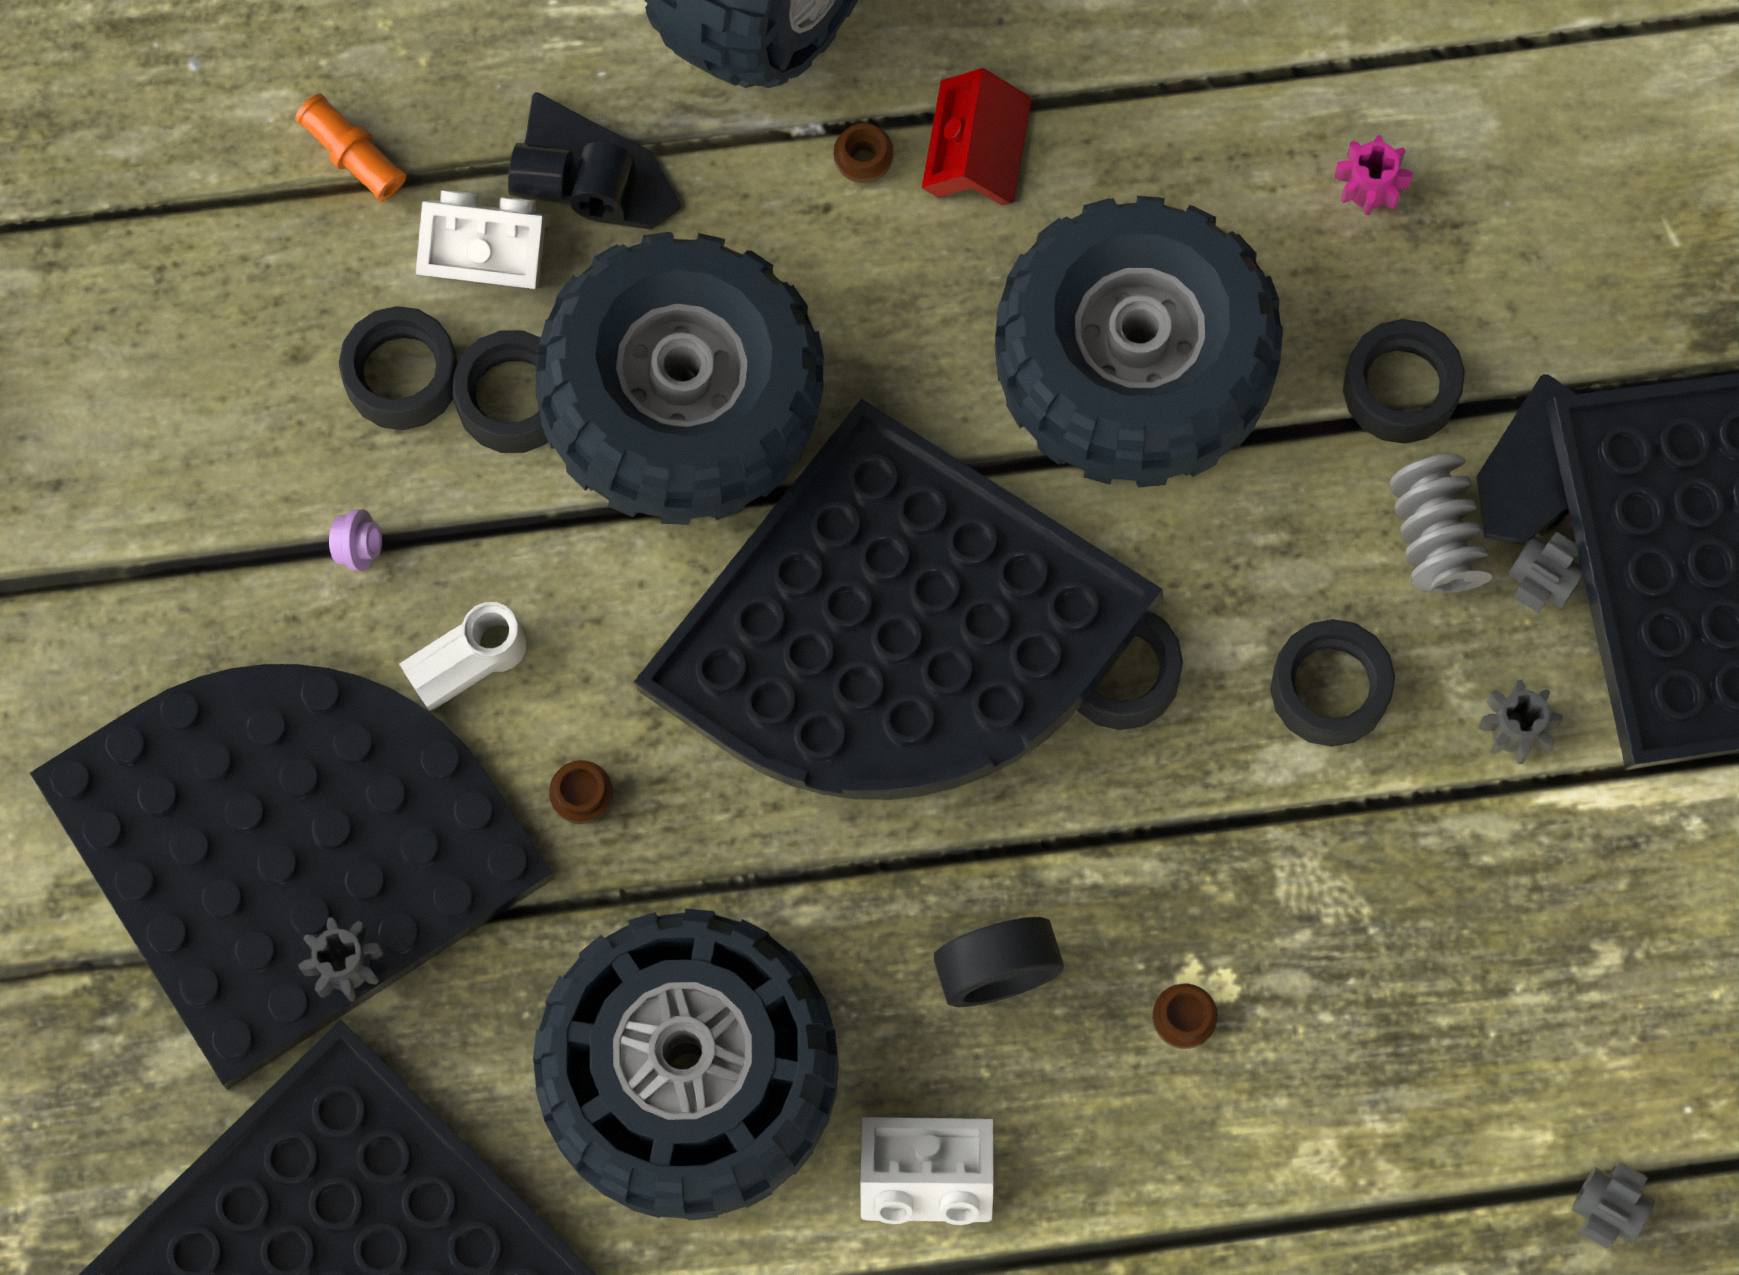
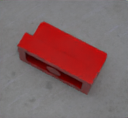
M983 67L941 80L922 189L936 197H942L972 188L1002 206L1013 203L1031 105L1030 97Z

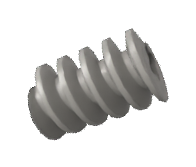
M1438 454L1423 458L1402 468L1390 480V491L1394 496L1399 497L1395 504V513L1401 520L1405 521L1401 525L1400 535L1406 543L1410 544L1405 553L1406 561L1411 566L1416 567L1410 577L1411 583L1416 589L1424 592L1454 593L1466 591L1490 582L1493 577L1490 570L1472 569V564L1484 559L1488 553L1487 549L1483 546H1467L1466 541L1480 535L1482 528L1478 523L1461 522L1462 517L1474 512L1477 507L1476 502L1472 499H1456L1455 496L1471 486L1470 478L1467 476L1450 475L1451 471L1463 466L1466 462L1460 455Z

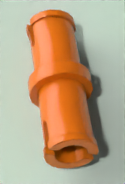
M319 93L312 96L299 109L295 118L296 122L305 127L330 152L329 159L338 169L343 170L347 168L362 184L374 193V196L380 202L391 198L402 187L406 174L390 162L371 143L372 134L360 125L355 127L328 102V99L323 94Z

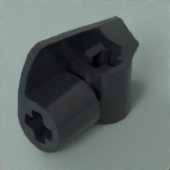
M535 92L532 95L524 143L515 144L510 160L508 174V192L510 196L570 204L577 214L589 220L652 230L681 208L678 198L652 151L581 116L539 92Z
M1549 374L1540 376L1477 474L1476 479L1484 538L1524 545L1536 534L1539 533L1540 536H1543L1550 532L1570 514L1546 404L1554 397L1575 395V393Z

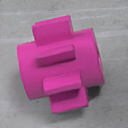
M1377 135L1374 142H1369L1363 146L1354 140L1350 142L1347 152L1349 161H1339L1334 174L1335 179L1348 182L1343 189L1341 201L1345 203L1352 200L1358 206L1363 207L1365 215H1370L1373 208L1384 204L1394 210L1400 198L1398 189H1408L1413 173L1411 171L1399 169L1406 150L1404 148L1394 150L1390 145L1383 143L1381 135ZM1369 172L1377 173V179L1369 177Z

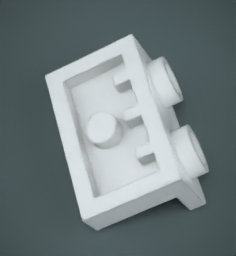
M441 190L440 200L422 202L416 275L530 289L539 288L545 227L550 226L551 214L536 212L537 201L501 197L500 208L476 205L477 194Z
M862 1117L861 1218L867 1221H881L887 1224H901L907 1221H945L953 1225H966L972 1222L991 1221L993 1208V1119Z

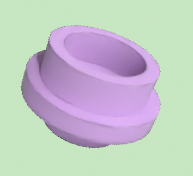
M353 509L347 515H339L334 519L329 535L330 552L334 562L338 565H346L351 571L363 572L369 568L372 560L379 556L382 546V534L379 525L373 522L368 511Z

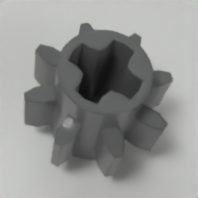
M1558 532L1554 534L1547 544L1533 536L1508 573V576L1521 583L1513 597L1537 613L1540 612L1547 601L1562 609L1583 578L1581 565L1574 562L1578 555L1576 544Z
M1517 680L1511 695L1507 698L1496 690L1491 693L1487 703L1497 714L1483 716L1479 723V729L1492 731V736L1495 740L1491 749L1493 755L1505 750L1515 753L1518 764H1523L1533 746L1546 754L1550 751L1555 742L1544 730L1557 728L1563 716L1556 712L1550 713L1546 703L1550 694L1548 689L1537 694L1533 691L1525 690L1523 681ZM1513 713H1520L1522 723L1532 724L1528 732L1521 731L1517 720H1509Z
M331 917L327 920L328 930L323 932L318 938L312 935H305L303 938L312 949V959L304 960L300 963L299 969L305 976H314L321 973V977L315 987V991L320 997L325 998L334 987L342 990L350 1002L355 1001L356 993L354 988L360 986L364 981L370 984L378 983V978L370 969V960L381 957L383 950L378 943L361 945L367 933V929L362 922L357 921L352 925L350 931L340 929ZM341 948H347L351 955L346 958V969L336 971L331 965L337 961L336 951Z
M1620 1161L1617 1166L1612 1168L1610 1174L1594 1167L1579 1191L1571 1209L1586 1219L1579 1233L1605 1248H1608L1610 1244L1613 1245L1617 1236L1632 1244L1641 1232L1655 1204L1654 1199L1643 1194L1641 1191L1648 1177Z

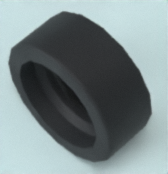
M400 306L377 310L357 322L344 339L339 358L343 385L350 401L362 417L382 428L397 430L424 426L443 414L454 399L452 395L453 372L458 364L456 352L451 337L440 322L425 312L415 308ZM400 338L416 339L425 343L434 354L436 363L434 377L427 387L413 396L401 399L383 398L373 393L366 383L364 375L365 362L373 350L387 341Z
M1399 319L1380 323L1361 337L1350 354L1345 371L1343 394L1349 413L1363 430L1384 441L1406 444L1427 439L1445 427L1462 395L1465 370L1459 350L1445 333L1425 322ZM1403 351L1414 353L1427 360L1438 373L1440 380L1439 392L1433 403L1424 410L1409 413L1392 410L1378 402L1370 392L1367 383L1369 368L1377 357L1384 353Z
M500 330L479 338L462 354L453 372L452 395L464 429L480 445L500 453H525L548 443L541 425L539 411L534 416L519 422H499L489 418L481 411L476 400L477 384L491 367L507 361H524L536 366L541 337L523 330Z
M1154 612L1136 636L1147 641L1157 654L1160 668L1157 681L1149 692L1134 700H1113L1105 698L1094 690L1077 711L1096 725L1116 730L1143 727L1163 715L1175 699L1183 664L1179 639L1166 620Z
M1330 619L1310 623L1290 636L1278 654L1270 690L1275 711L1290 731L1307 742L1333 747L1354 743L1375 729L1392 699L1395 674L1390 654L1376 635L1356 623ZM1329 648L1345 651L1358 659L1367 670L1370 682L1368 697L1361 708L1349 716L1332 718L1318 715L1307 708L1299 698L1295 685L1297 669L1304 658L1316 650Z
M1023 917L986 926L959 936L934 952V963L946 1002L949 1006L954 1007L977 1006L1019 995L1053 980L1063 972L1064 968L1051 922L1043 917Z

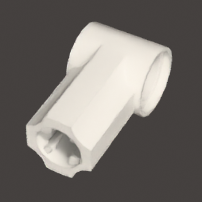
M484 602L474 606L466 614L461 625L399 663V665L431 712L492 672H504L514 668L522 661L526 653L527 639L514 613L507 606L498 602ZM494 626L509 628V635L501 646L496 648L480 646L483 633Z

